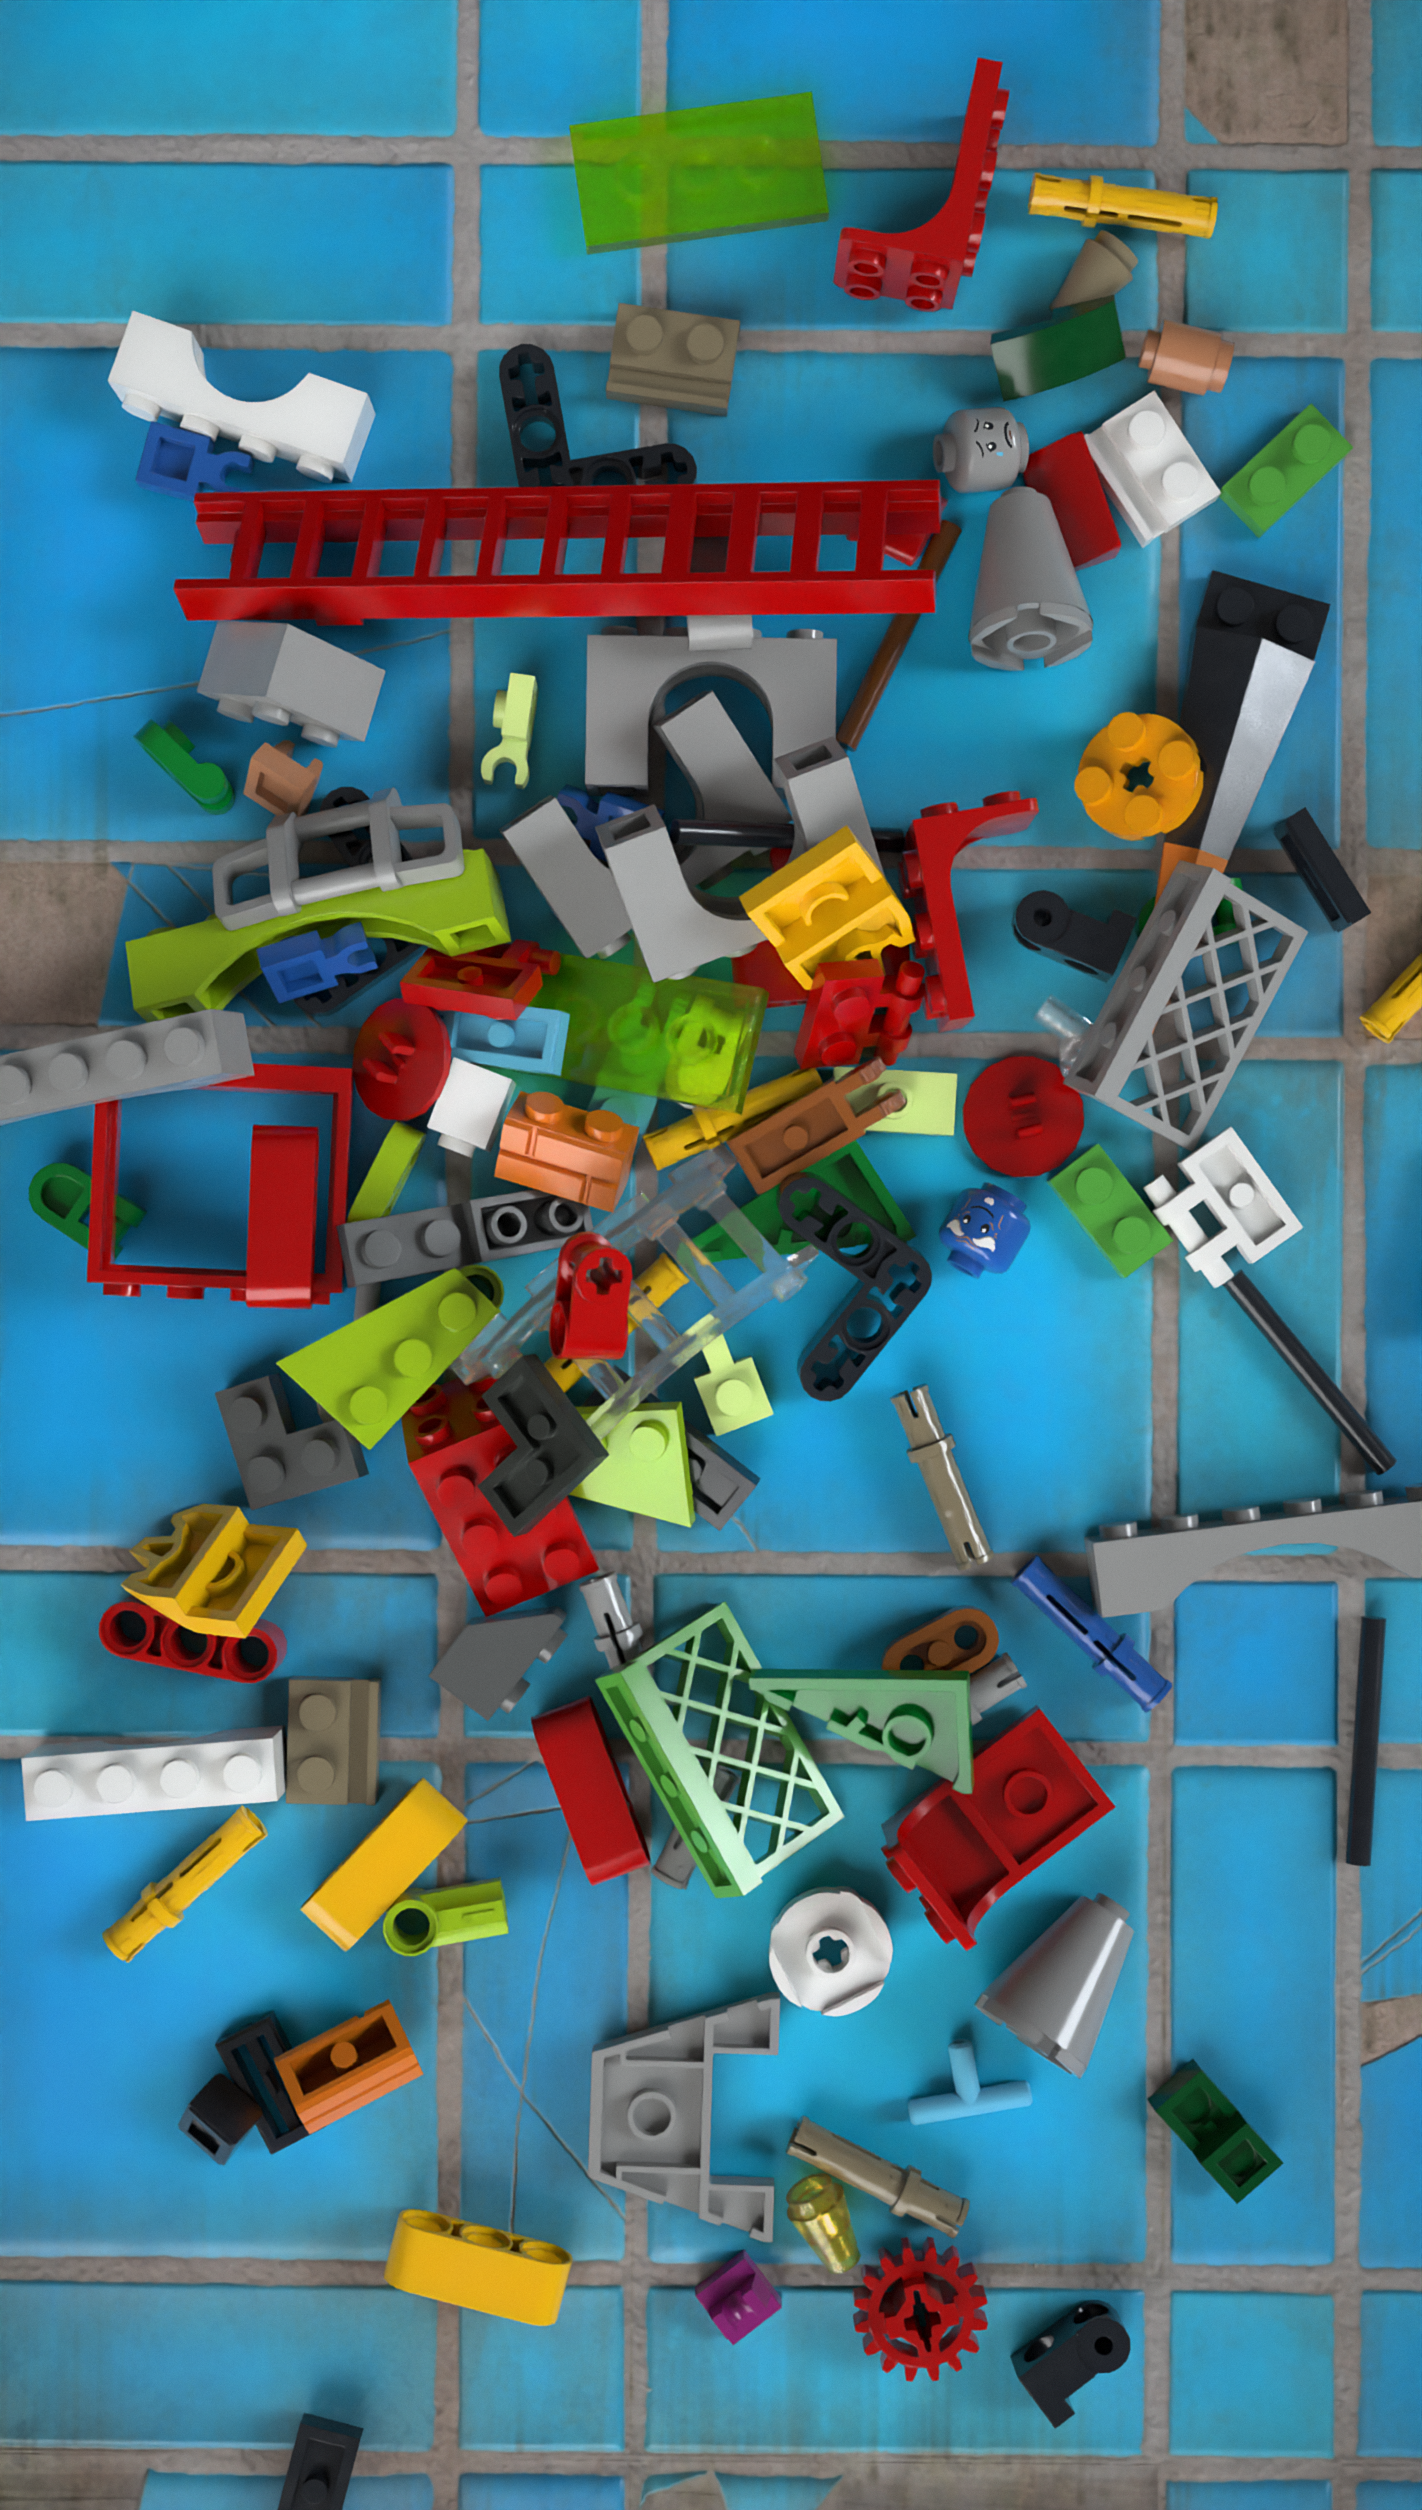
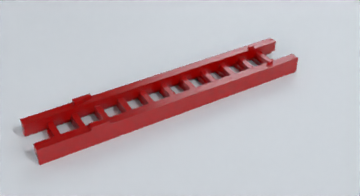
M940 480L195 493L193 503L198 513L196 525L204 544H233L230 557L229 578L175 579L173 587L187 621L315 619L317 626L363 625L364 619L935 613L936 576L934 570H883L886 534L940 533ZM793 535L790 571L754 572L758 536ZM821 535H846L848 541H857L855 571H818ZM729 536L725 572L690 573L694 537ZM665 537L661 573H624L629 538ZM605 538L600 574H563L568 539ZM544 539L539 574L501 575L506 540ZM481 540L476 575L439 576L445 541ZM385 541H419L413 576H378ZM324 542H358L351 577H318ZM264 543H297L290 578H257Z

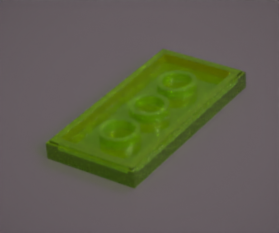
M812 92L569 125L587 255L828 221L829 208Z
M560 953L561 964L556 975L541 974L543 986L527 1007L559 1010L570 1014L561 1076L517 1070L511 1071L742 1115L769 997V992L764 988L691 975L678 980L668 977L653 983L650 973L645 967L593 958L586 959L585 957Z

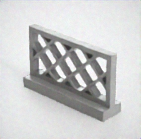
M1179 860L1063 1084L1099 1101L1180 1147L1193 1152L1308 931L1231 884L1232 879L1218 870ZM1223 897L1232 903L1236 928L1214 936L1211 918ZM1250 914L1256 917L1257 920L1251 922ZM1272 927L1282 933L1283 936L1272 957L1258 963L1253 934ZM1239 940L1244 969L1221 977L1216 949ZM1202 955L1207 983L1184 992L1181 976L1189 960ZM1246 982L1249 1001L1241 1014L1229 1018L1224 990ZM1210 996L1215 1024L1192 1033L1187 1005ZM1173 1011L1178 1039L1155 1047L1152 1031L1162 1014ZM1217 1037L1220 1056L1213 1068L1200 1073L1195 1046ZM1181 1052L1186 1079L1163 1088L1158 1060ZM1144 1067L1149 1094L1130 1102L1118 1097L1131 1071ZM1189 1092L1192 1109L1181 1130H1178L1170 1125L1166 1101ZM1152 1107L1153 1116L1143 1110Z

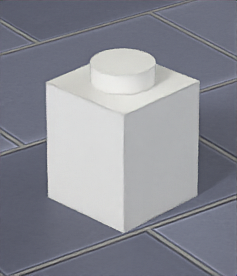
M453 1057L449 1076L440 1097L436 1101L427 1125L431 1130L441 1133L437 1145L472 1158L476 1147L491 1152L516 1083L510 1078Z

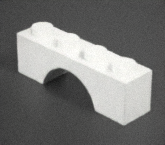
M132 311L108 378L109 384L121 402H123L122 408L134 416L157 422L159 415L181 423V429L209 436L213 442L216 441L217 436L239 443L238 448L240 451L251 455L252 458L272 463L276 456L296 463V469L300 473L324 483H331L333 477L352 482L376 415L368 393L308 373L291 391L273 400L245 402L228 397L215 389L207 381L204 369V353L192 331L136 311Z
M285 1725L223 1730L202 1737L155 1744L118 1745L106 1743L102 1740L40 1745L21 1758L26 1821L278 1801L286 1791L287 1746Z

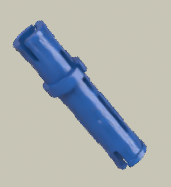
M1037 1554L1027 1561L1011 1579L1010 1583L1014 1587H1017L1094 1661L1092 1668L1101 1677L1108 1674L1141 1706L1145 1713L1159 1704L1170 1691L1172 1683L1168 1679L1163 1678L1133 1649L1135 1641L1128 1634L1123 1633L1119 1635L1079 1595L1044 1564Z

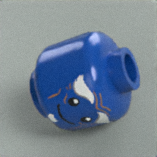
M984 1182L980 1189L967 1188L962 1190L939 1229L940 1241L951 1251L946 1261L954 1268L976 1279H979L983 1270L995 1274L1007 1272L1030 1233V1221L1023 1214L1027 1208L1026 1204L1008 1191Z

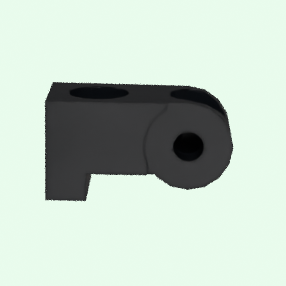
M1041 890L1032 892L1023 898L1013 914L1011 926L1014 937L1026 949L1107 983L1114 975L1137 918L1114 909L1106 922L1103 923L1068 909L1063 898L1054 892Z
M1088 2300L1076 2306L1012 2354L1010 2358L1019 2381L1056 2429L1075 2414L1069 2396L1093 2379L1097 2373H1111L1119 2369L1127 2361L1131 2350L1130 2338L1117 2311L1109 2303L1101 2300Z

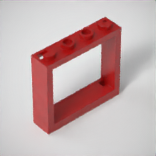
M253 1063L254 1076L191 1088L196 1090L333 1096L325 1274L314 1273L313 1304L330 1305V1293H344L345 1268L336 1226L346 1224L348 1213L354 1083L352 1068ZM122 1099L95 1104L87 1282L103 1283V1295L141 1297L142 1285L167 1286L166 1298L204 1300L205 1287L230 1288L229 1301L246 1302V1270L115 1264L116 1196L118 1194Z

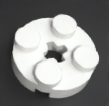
M847 1886L835 1888L818 1887L801 1893L784 1906L779 1916L775 1918L771 1925L768 1953L773 1978L780 1991L790 2002L801 2008L803 2005L810 2010L821 2011V2015L836 2017L856 2012L867 2006L878 1996L885 1984L884 1979L889 1972L893 1946L883 1916L870 1901L861 1897L854 1889ZM830 1936L834 1941L842 1939L847 1944V1947L840 1951L842 1960L840 1964L832 1966L827 1959L817 1961L813 1957V1953L820 1948L819 1940L821 1938Z

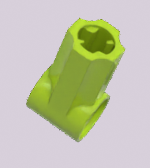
M501 1877L430 1890L408 1888L387 1909L383 1921V1935L386 1943L394 1952L403 1956H417L427 1952L431 1947L509 1933L507 1908ZM407 1908H416L423 1911L428 1917L430 1926L423 1933L409 1935L398 1927L396 1915Z

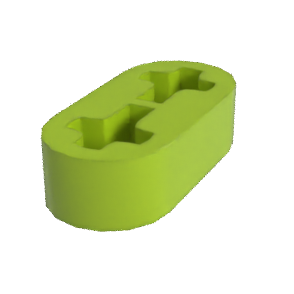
M400 1120L395 1122L362 1184L346 1223L390 1216L426 1140V1133Z

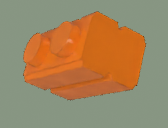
M520 1091L503 1124L494 1177L613 1213L629 1179L640 1127L624 1123L620 1116L611 1111L594 1110L588 1112L565 1105L558 1096L552 1093L534 1092L529 1094Z
M389 1999L366 2010L364 2017L358 2018L355 2016L274 2058L293 2106L309 2135L423 2075L418 2060Z

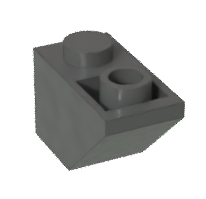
M558 1606L495 1614L487 1618L485 1616L473 1617L428 1676L487 1721H489L498 1708L509 1714L530 1686V1683L522 1678L523 1674L536 1658L546 1664L568 1634L559 1628L564 1622L567 1613Z

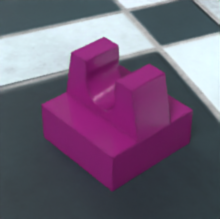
M744 2249L695 2287V2297L732 2345L736 2344L782 2308L780 2295Z

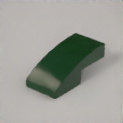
M1115 295L1053 309L1052 320L991 334L990 346L1003 402L1026 397L1076 381L1126 358Z
M1194 2059L1189 2061L1147 2098L1155 2112L1193 2152L1203 2168L1236 2204L1241 2202L1284 2164L1268 2143Z

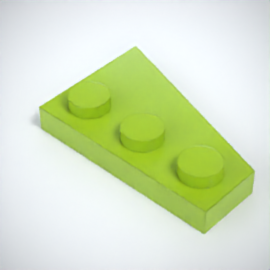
M453 1268L276 1362V1364L362 1445L371 1450L501 1310L456 1268Z
M682 1402L575 1407L610 1455L569 1495L691 1528L696 1520L692 1499L693 1491L690 1481Z

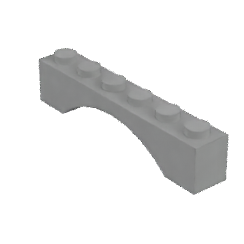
M208 1009L0 1055V1126L31 1117L102 1102L198 1088L254 1076L244 1014Z
M1422 1483L1405 1486L1406 1496L1383 1499L1382 1490H1362L1345 1493V1504L1321 1506V1499L1317 1497L1299 1498L1284 1501L1283 1512L1260 1514L1259 1506L1247 1505L1222 1509L1223 1519L1199 1522L1197 1513H1183L1161 1517V1527L1137 1530L1136 1521H1120L1099 1525L1100 1535L1084 1537L1093 1610L1102 1618L1165 1610L1186 1587L1214 1567L1247 1552L1281 1544L1320 1543L1350 1548L1373 1556L1402 1574L1412 1578L1422 1577Z

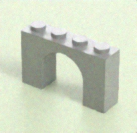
M609 626L602 628L601 635H587L585 786L587 794L589 796H604L609 791L621 796L649 797L650 728L655 711L665 696L678 685L698 677L716 676L728 678L742 684L764 706L772 733L771 784L780 799H787L774 758L832 736L836 739L837 639L823 638V632L814 629L790 630L786 633V638L762 637L760 630L752 629V649L689 651L687 627L664 629L663 636L638 635V630L633 627Z
M702 691L652 725L691 787L696 808L695 820L786 824L793 820L713 691ZM547 796L498 829L579 952L586 959L597 953L601 960L605 959L631 941V937L627 932L632 927L611 870L595 858L555 797ZM686 845L676 858L683 877L691 885L696 886L699 884L702 890H707L724 880L734 871L730 865L731 861L749 849L753 856H756L769 848Z
M834 736L774 758L792 814L795 830L793 848L785 866L847 825L884 875L849 757ZM655 805L595 827L653 983L663 979L678 980L693 974L699 968V965L723 956L734 958L745 955L755 949L758 943L768 940L747 915L739 896L720 897L705 893L691 885L683 877L666 826Z

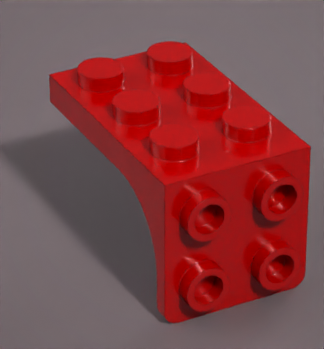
M977 58L951 191L942 209L924 225L902 233H880L853 227L841 229L833 283L843 288L846 294L861 300H876L880 296L905 300L907 306L923 312H935L940 310L941 307L953 309L960 277L972 278L976 255L979 252L986 217L984 212L994 176L998 155L996 150L1010 92L1009 89L998 88L1003 62Z
M1007 791L989 795L982 799L983 807L959 811L956 802L941 803L920 810L921 818L912 820L904 837L905 852H902V862L897 863L899 884L903 899H914L916 914L913 915L914 922L911 925L915 942L911 943V948L915 960L925 958L928 976H925V983H923L925 994L922 1000V1007L926 1020L936 1019L938 1033L963 1029L975 1017L951 890V868L954 857L964 848L977 841L1021 832L1028 828L1039 812L1037 798L1021 800L1019 791Z
M510 1358L497 1362L493 1360L484 1361L473 1366L465 1375L442 1385L432 1384L401 1417L408 1464L486 1618L600 1570L595 1553L568 1496L529 1533L513 1537L478 1488V1485L518 1447L482 1398V1395L514 1364Z
M1035 1705L973 1753L974 1787L972 1794H962L952 1789L953 1782L942 1777L881 1824L887 1842L881 1848V1851L887 1858L885 1864L889 1871L908 1894L916 1887L922 1893L919 1900L926 1909L924 1915L940 1938L946 1944H949L956 1938L966 1951L977 1944L974 1936L976 1926L984 1914L1001 1896L1115 1808V1805L1038 1705Z

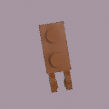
M880 1056L854 1068L838 1080L835 1077L829 1079L727 1139L726 1143L758 1195L778 1185L789 1175L806 1169L865 1135L867 1127L897 1111L907 1102L898 1089L879 1096L873 1103L867 1105L856 1114L846 1095L862 1085L875 1081L887 1069Z

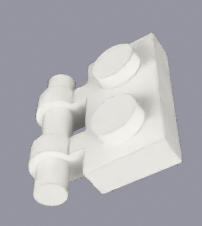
M1232 1127L1226 1128L1177 1163L1191 1183L1186 1188L1176 1193L1163 1174L1143 1187L1156 1206L1152 1213L1163 1227L1166 1225L1171 1227L1188 1251L1184 1258L1194 1272L1199 1270L1203 1272L1214 1289L1234 1276V1273L1222 1258V1255L1236 1246L1246 1262L1253 1264L1303 1228ZM1201 1201H1204L1223 1228L1210 1238L1207 1237L1189 1212L1191 1208Z

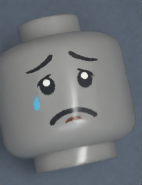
M1002 407L958 410L948 417L943 434H937L933 441L935 469L939 473L944 472L950 486L959 493L1006 489L1014 483L1018 473L1024 472L1027 467L1029 441L1026 428L1023 423L1016 422L1011 412Z

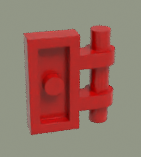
M516 939L512 944L503 943L453 957L433 948H427L400 981L404 1003L432 1007L440 1011L453 1010L484 1015L496 1020L508 1019L516 1021L542 988L541 974L556 975L558 973L561 956L558 951L541 949L536 941Z
M877 958L818 963L794 1048V1054L800 1069L859 1064L863 1047L876 1046L873 1057L880 1056L885 1066L895 1064L899 1053L907 1049L913 1031L912 1025L909 1023L912 1013L920 1009L925 994V987L922 983L925 973L924 967L915 961H905L901 964L897 975H884ZM888 1007L886 1014L873 1015L875 1008Z

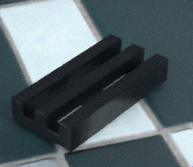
M1306 807L1288 817L1273 829L1275 831L1273 833L1334 931L1340 932L1371 914L1368 906Z
M274 2011L263 2015L260 2020L254 2023L250 2022L240 2027L237 2032L231 2035L230 2033L224 2035L215 2043V2047L234 2084L261 2107L263 2113L256 2127L271 2155L309 2136L259 2037L264 2034L275 2057L293 2049ZM243 2044L246 2045L289 2129L283 2133L280 2132L237 2048Z

